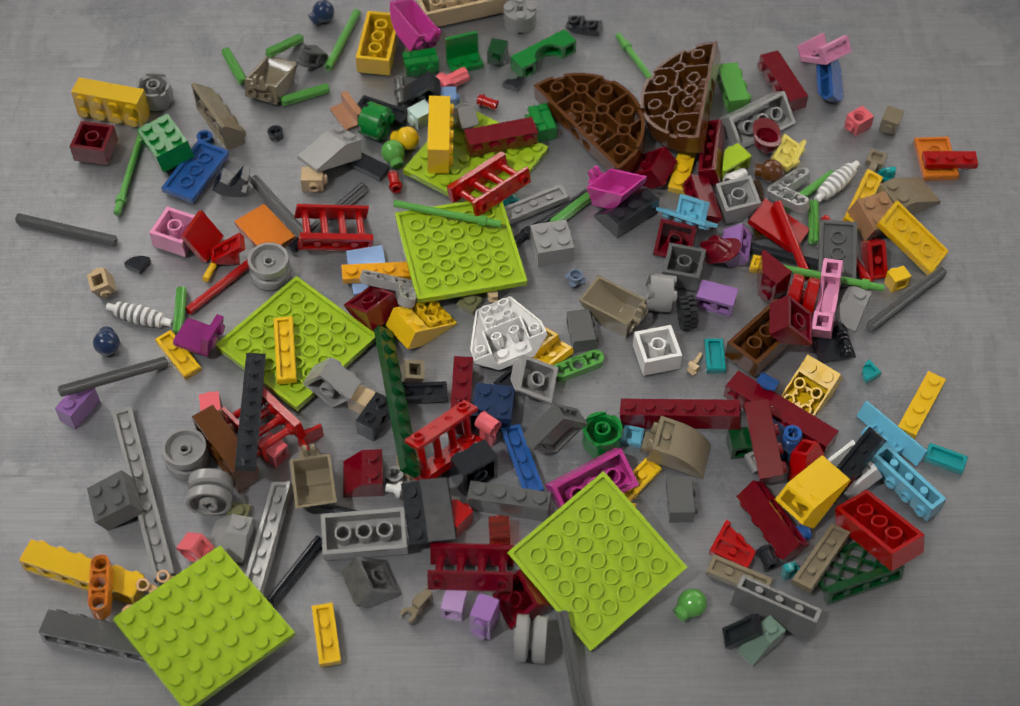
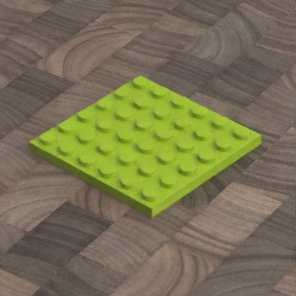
M476 111L479 124L474 125V128L499 123ZM453 121V127H450V129H453V141H450L453 142V155H451L453 156V166H449V173H428L427 141L404 167L403 174L449 197L446 186L499 152L506 154L507 164L512 169L520 171L527 166L531 173L546 155L549 147L537 141V144L469 157L464 143V129L458 128L455 121ZM502 172L499 175H497L499 178L503 180H506L507 178L511 177L505 172ZM490 180L483 184L489 189L497 186V184ZM477 189L469 193L476 198L483 195ZM462 198L457 202H465L467 200Z
M468 201L433 206L434 208L474 215L472 204ZM503 201L482 214L490 219L502 221L500 228L487 225L486 227L478 226L477 223L412 210L395 212V221L411 282L416 292L417 303L527 285V278Z
M295 276L218 341L215 347L244 371L246 353L266 354L263 386L295 411H299L316 395L303 385V382L315 365L332 357L340 361L344 368H347L376 340L373 331L302 279ZM293 316L297 383L277 384L273 318Z
M604 471L507 552L556 612L568 611L571 629L590 652L687 569L684 562Z
M221 545L113 618L116 626L180 706H200L296 636L292 628Z

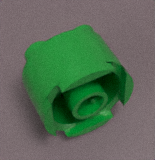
M369 101L368 107H363L359 115L357 125L360 126V130H358V133L377 141L386 140L389 137L390 125L395 120V114L392 113L391 108Z
M603 411L590 414L586 418L587 425L582 429V445L586 452L592 458H596L613 448H620L623 427L619 418L615 415H608Z

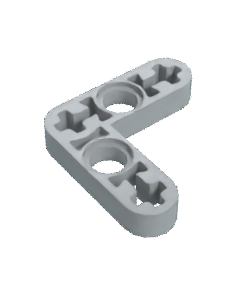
M805 167L797 168L771 184L767 189L768 197L773 201L781 200L783 206L795 212L802 213L810 208L808 197L794 190L810 180L809 169Z
M369 270L361 271L359 279L361 283L396 291L399 305L406 308L414 307L416 292L411 280Z

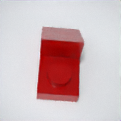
M239 232L210 248L211 262L213 264L239 265V253L245 251L244 235Z

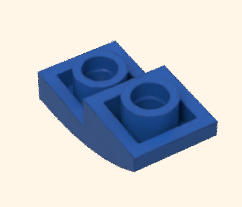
M764 372L760 374L756 381L763 389L774 392L780 384V380Z

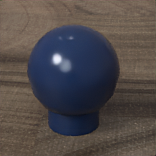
M319 0L314 4L312 12L308 17L315 26L320 22L327 23L334 17V6L327 0Z
M108 326L100 328L93 339L95 351L103 356L114 354L120 346L118 335Z

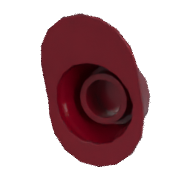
M759 118L753 123L754 145L758 150L763 151V155L772 152L781 144L780 128L775 121L768 118Z
M713 235L700 243L701 248L706 249L705 261L708 264L730 261L741 249L740 240L737 238L724 239L718 235Z

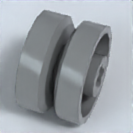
M263 243L257 245L249 253L248 266L253 284L258 288L276 290L288 283L291 278L289 255L283 246L276 243Z
M192 428L177 429L169 433L163 441L162 455L166 467L172 476L177 479L188 480L192 472L199 469H208L210 455L206 440L199 431Z
M211 468L192 472L188 479L187 508L194 513L206 516H217L227 513L232 505L231 494L234 484L232 476L227 472Z
M517 614L516 628H514L513 636L514 662L525 663L528 658V649H532L533 663L545 664L548 616H536L534 619V629H530L529 615Z

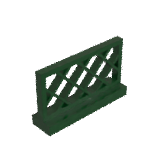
M855 542L843 546L838 553V557L844 558L842 564L832 562L830 565L840 569L838 575L825 572L818 582V586L824 594V601L827 605L903 579L905 566L902 565L892 572L885 565L879 564L877 559L875 562L864 559L865 554L870 553ZM858 550L863 553L860 558L850 555V551ZM847 559L857 562V569L846 566ZM861 564L873 567L868 572L859 570ZM844 570L853 573L854 577L845 578L841 574ZM826 577L836 581L834 584L826 586L823 579Z

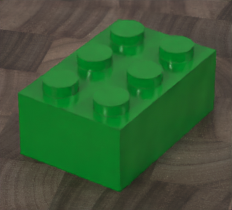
M168 114L160 116L158 119L137 129L144 146L162 172L194 157L187 139Z

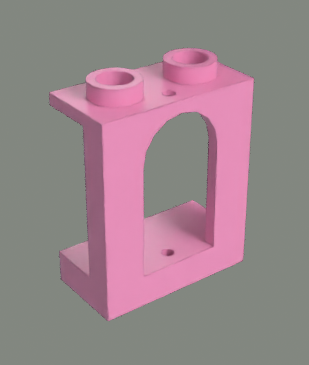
M821 33L797 46L802 62L827 65L852 52L847 35L827 43L825 34Z

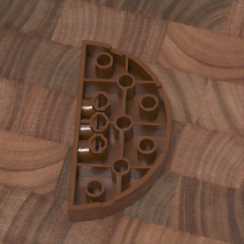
M717 41L695 45L694 49L688 51L684 49L672 55L654 69V74L647 78L640 95V106L644 114L646 127L659 143L668 148L682 152L703 153L721 59Z
M566 73L562 77H549L533 85L535 99L540 104L546 103L552 116L607 171L612 168L631 172L635 168L645 146V120L638 100L627 88L614 80L610 81L604 79V76L591 73Z

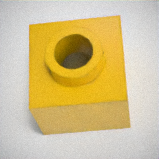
M904 265L898 268L894 267L887 272L884 283L890 292L894 293L908 287L911 275Z

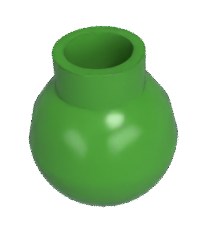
M389 140L384 143L381 148V156L384 161L389 163L392 169L403 167L405 165L403 160L405 148L403 144L397 140Z
M694 588L684 590L678 597V605L673 609V613L682 622H685L688 618H696L702 615L707 607L705 595L700 590Z

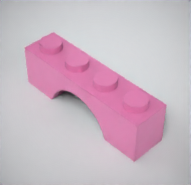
M824 258L819 296L812 322L813 337L831 339L843 273V260Z

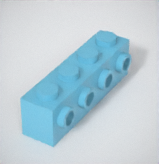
M888 444L881 447L871 459V462L883 476L881 479L889 489H892L899 495L904 503L912 507L919 517H922L926 522L942 510L946 498Z

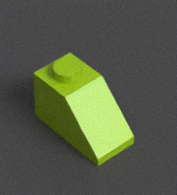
M739 143L729 146L724 151L721 182H723V178L727 173L741 168L746 170L750 167L752 155Z

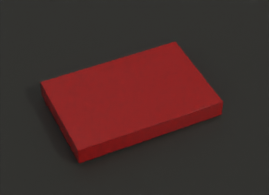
M764 199L747 223L792 253L773 203ZM787 214L797 241L800 244L808 233L809 228Z

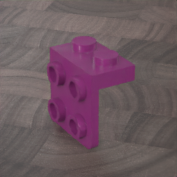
M216 314L210 325L191 318L186 319L173 339V345L208 357L211 350L215 348L219 337L224 333V316Z

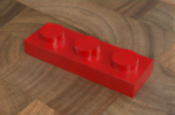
M923 151L922 153L924 169H977L978 167L976 151Z

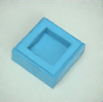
M625 425L621 445L640 448L644 428Z

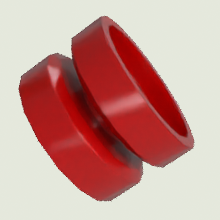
M794 273L792 285H789L787 295H790L813 314L820 279L810 277L805 288L803 287L804 275Z

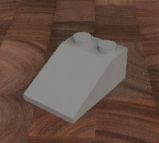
M337 126L323 133L297 155V159L315 172L361 159V139L344 127Z

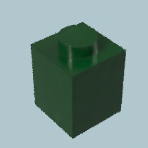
M492 38L487 50V64L504 66L508 55V40Z
M741 427V430L728 429L726 441L730 459L744 458L745 454L752 452V442L748 427Z

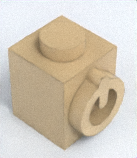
M308 166L302 167V192H324V185H327V174H324V170L315 172Z
M96 268L90 274H87L90 290L99 298H107L112 293L117 292L114 277L106 268Z

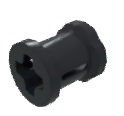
M770 544L761 546L755 553V556L760 558L764 565L763 570L765 572L773 571L781 564L780 560L775 558Z

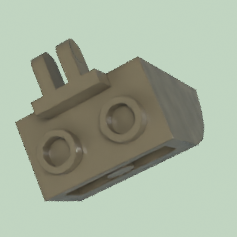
M266 56L245 78V96L277 105L280 97L284 96L290 88L298 64L278 57L269 58Z
M600 275L596 277L579 299L584 309H589L590 315L594 316L598 323L624 338H627L630 333H634L637 325L645 318L649 310L646 305L647 299Z
M661 416L658 422L653 423L651 432H645L640 452H648L647 461L703 479L711 449L708 440L694 428Z
M310 444L311 450H307L306 445H302L303 451L299 452L300 458L290 459L295 509L337 502L330 453L320 455L319 449H315L314 444Z

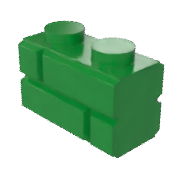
M436 48L402 53L406 77H416L428 71L432 74L440 72Z
M543 103L538 104V106H529L525 118H533L538 131L537 141L541 143L546 140L556 139L557 126L548 105Z

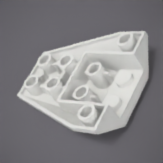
M509 296L475 311L470 351L475 364L501 370L513 365L514 361L523 355L535 356L546 338L547 332L539 318Z

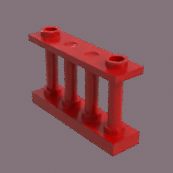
M499 152L446 187L451 202L455 203L463 198L472 204L474 215L480 216L529 184L531 177L529 167L526 166L520 171H516L508 166L506 154ZM502 172H505L511 177L507 178L506 180H503L499 178L497 175H499ZM490 180L497 184V186L489 189L483 184ZM477 189L483 195L476 198L469 193Z
M296 204L294 218H302L303 233L299 234L298 250L349 251L372 247L373 234H365L363 220L367 219L369 206ZM309 219H320L322 233H311ZM327 219H338L340 233H329ZM345 219L356 220L358 234H347Z
M263 387L262 406L265 408L261 410L260 420L268 415H273L275 418L259 428V437L278 425L285 426L283 430L261 443L258 440L257 457L261 456L265 461H268L266 449L288 435H294L298 440H301L306 435L301 422ZM223 406L221 411L226 418V423H231L238 433L239 421L237 419L240 418L241 408L230 413Z
M463 400L404 440L407 445L416 449L421 474L413 479L437 478L451 468L450 458L456 452H462L473 443L483 440L471 432L469 416L478 411V407ZM462 422L464 435L456 440L454 427ZM447 432L449 445L442 449L440 436ZM432 442L434 456L427 460L425 446Z

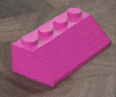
M613 448L545 484L548 492H551V498L559 509L603 471L622 493L639 484L622 448Z

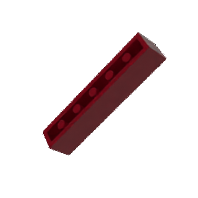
M739 370L726 384L723 396L726 399L740 400L741 407L744 410V403L768 399L769 405L774 406L775 417L772 418L785 427L789 425L799 427L802 431L801 437L819 442L824 455L836 441L839 430L774 391L763 389L754 379Z
M621 398L619 416L623 428L625 425L652 428L653 423L658 422L660 417L663 416L684 423L694 429L741 430L742 411L740 400Z

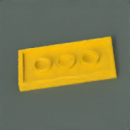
M898 200L891 205L876 224L927 276L937 268L949 252Z

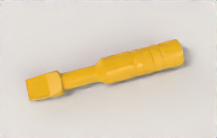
M209 264L202 277L204 282L210 280L217 267L216 264Z

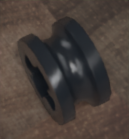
M273 125L269 127L267 133L271 141L278 142L284 138L281 126Z

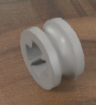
M391 466L386 470L387 483L396 485L398 481H404L403 472L400 471L398 466ZM395 474L396 476L398 474V478H391V475Z

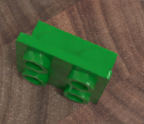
M477 31L445 38L446 64L450 73L463 67L468 72L484 68V63L478 49Z

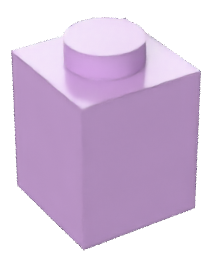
M445 590L441 605V618L462 622L467 603V591Z

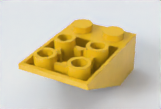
M437 301L415 303L413 308L403 306L393 308L386 323V326L408 350L427 344L457 325V322Z
M807 354L781 396L816 416L834 394L843 377L837 371Z
M822 455L788 482L775 500L802 525L814 529L851 479Z

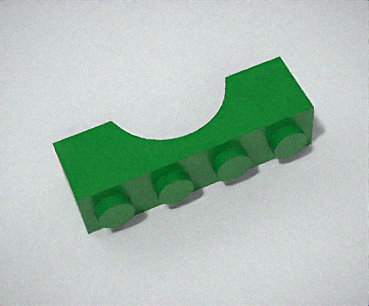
M565 29L556 32L552 36L512 55L510 69L517 76L525 77L526 79L536 73V63L541 58L554 56L564 59L576 53L577 40Z

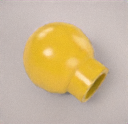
M406 126L398 131H392L390 140L401 142L405 150L410 151L417 147L419 134L413 127Z

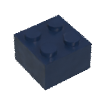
M476 383L473 405L478 407V411L471 415L472 428L478 429L474 423L478 415L483 411H486L501 422L498 431H501V428L512 426L515 403L514 387Z

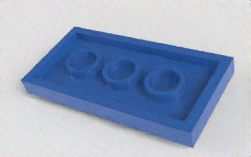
M198 140L191 149L194 157L179 164L161 187L163 193L193 204L230 156L228 150Z

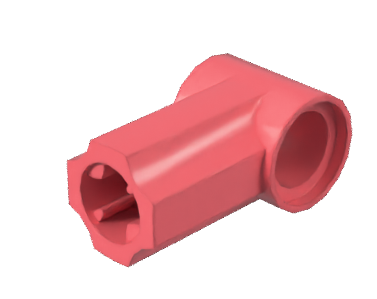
M464 67L447 75L440 73L436 76L440 80V87H457L470 81L468 71Z
M483 411L476 418L474 425L479 429V437L483 440L485 439L490 446H493L497 442V432L500 429L501 422L486 411Z

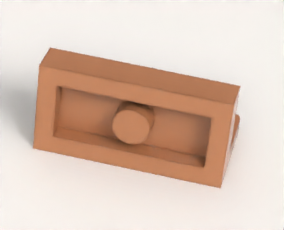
M347 91L342 92V103L331 107L330 110L340 125L349 131L359 127L357 123L361 109Z

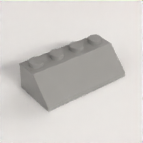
M785 91L773 92L719 118L722 120L726 137L734 145L739 143L743 148L754 144L753 123L759 118H768L775 121L780 131L796 123Z

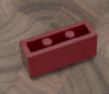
M690 174L682 184L684 194L710 202L706 220L718 224L722 219V215L709 178Z

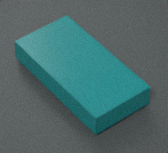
M704 338L706 373L725 374L726 362L723 338Z
M929 443L928 452L924 456L923 462L962 476L968 456Z

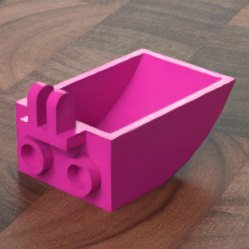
M415 0L390 1V16L394 30L409 51L433 48L440 39L441 29L436 27Z
M595 165L588 171L590 180L586 188L594 206L609 209L618 206L641 188L646 182L647 176L612 168L602 173L600 168Z

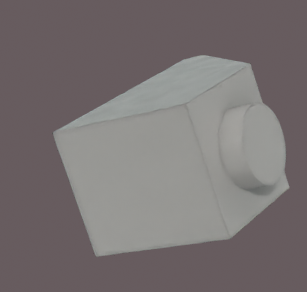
M463 103L454 106V114L451 115H454V121L458 128L465 130L474 128V125L479 124L474 104Z

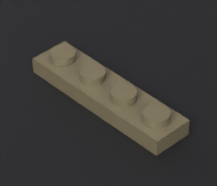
M832 523L792 579V585L811 594L849 539L850 532Z

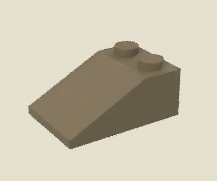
M920 177L893 178L881 183L877 192L886 191L892 203L898 200L912 215L941 202Z

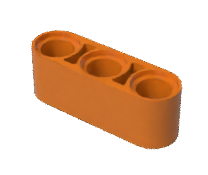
M99 554L92 558L89 574L88 606L94 618L99 620L106 619L112 611L114 570L109 558L104 554ZM104 604L102 607L96 608L98 605Z

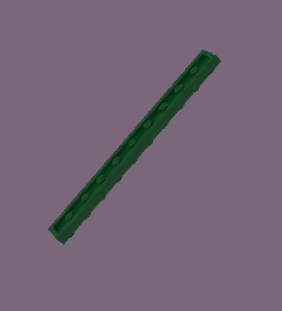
M378 325L374 328L399 468L401 472L417 478L421 472L416 449L407 445L404 441L413 434L394 334L390 329H385Z

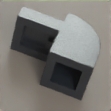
M243 165L236 174L223 168L215 177L212 191L226 197H241L245 195L251 177L249 175L250 167Z

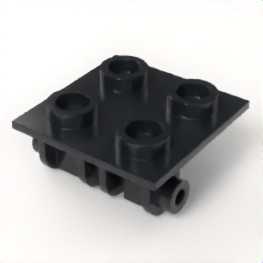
M840 320L834 322L831 339L812 336V344L818 361L827 362L856 358L846 326Z

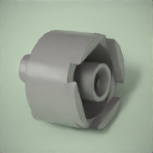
M508 0L503 7L505 29L517 35L518 32L528 34L533 31L536 26V4L531 0Z
M149 72L146 73L145 77H140L136 81V88L144 89L150 111H166L169 109L174 96L170 79L165 77V74Z
M648 274L645 284L647 291L644 292V298L647 299L646 305L649 311L672 313L673 302L677 300V291H674L677 280L676 276Z

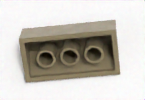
M192 83L191 87L196 109L223 147L229 151L245 144L244 136L246 132L243 126L238 125L235 115L230 114L227 104H223L220 94H216L210 87Z

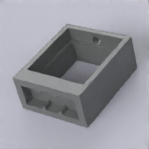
M554 403L523 436L531 450L557 454L587 425V422L579 409Z

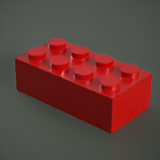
M868 489L835 507L836 525L849 531L850 537L892 572L924 552L925 534Z

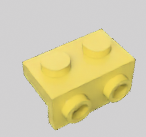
M784 134L781 137V144L776 147L771 159L779 161L783 165L784 172L787 173L790 169H795L800 163L799 157L805 152L806 148L804 146L807 141L803 139L798 144Z

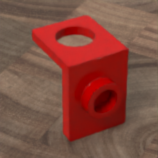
M321 423L312 428L305 429L306 436L298 440V445L301 450L302 445H306L307 450H310L307 446L308 444L324 437Z

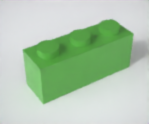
M738 63L719 64L717 82L727 113L751 103L750 93H747L746 81H743L742 69H739Z

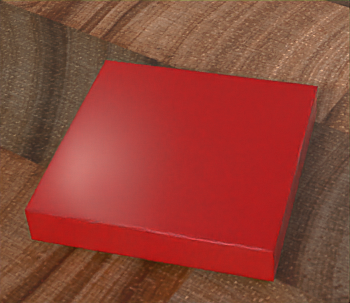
M202 210L196 213L180 238L200 261L205 263L211 257L210 248L219 244L224 235Z

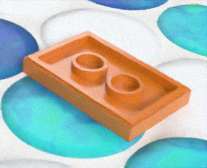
M949 136L914 138L913 143L923 181L958 180V169H924L923 151H953Z
M265 204L234 221L236 227L255 247L263 243H276L285 247L295 239V235Z

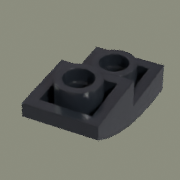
M574 15L568 17L566 30L581 35L600 36L603 23L602 20H586L585 15Z

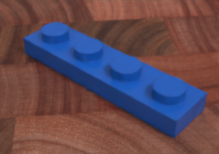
M520 423L501 428V435L520 487L544 491Z

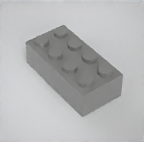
M404 507L321 514L322 549L325 561L408 554Z

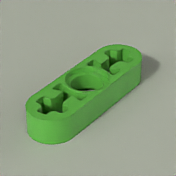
M594 349L555 364L554 366L558 367V371L564 372V374L557 373L556 381L565 382L602 367L604 354L600 350ZM581 363L583 367L576 369L573 367V364Z

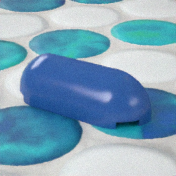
M836 59L827 65L816 64L819 95L829 102L842 101L843 83L839 60Z

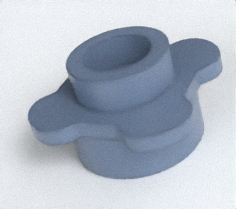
M572 269L569 273L565 274V279L570 282V287L586 283V278L583 277V272L580 269Z

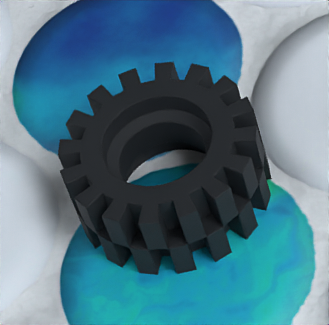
M694 295L678 296L676 308L680 329L697 328L699 316L696 298Z

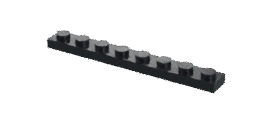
M246 353L235 471L256 472L266 354Z

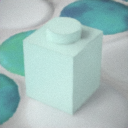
M425 100L407 108V120L411 126L420 130L428 125L429 104Z

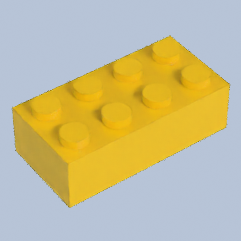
M367 11L356 54L357 72L380 75L391 74L399 37L394 30L390 13Z
M79 77L71 91L78 116L140 128L145 125L150 115L144 89Z
M429 96L428 173H449V166H453V156H451L453 155V142H450L453 141V129H450V127H453L454 115L450 114H454V103H450V96Z

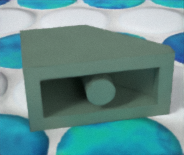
M771 615L761 622L763 635L743 643L737 650V653L752 667L783 640L786 630Z

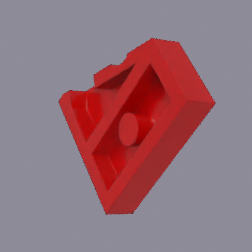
M727 519L709 550V554L712 556L715 554L746 568H749L756 553L751 545L745 542L744 537L740 533H736L731 527V522Z

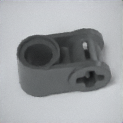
M301 45L300 55L295 61L303 67L323 66L328 60V54L317 45Z

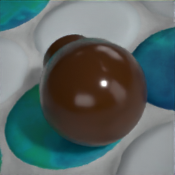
M775 159L767 160L763 164L756 163L755 178H762L766 183L773 184L784 175L783 165Z

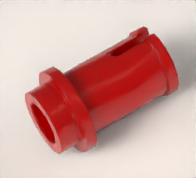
M479 94L476 104L479 107L483 106L496 111L499 101L486 97L485 94Z
M390 171L387 174L389 190L392 193H399L403 188L399 180V174L397 171Z

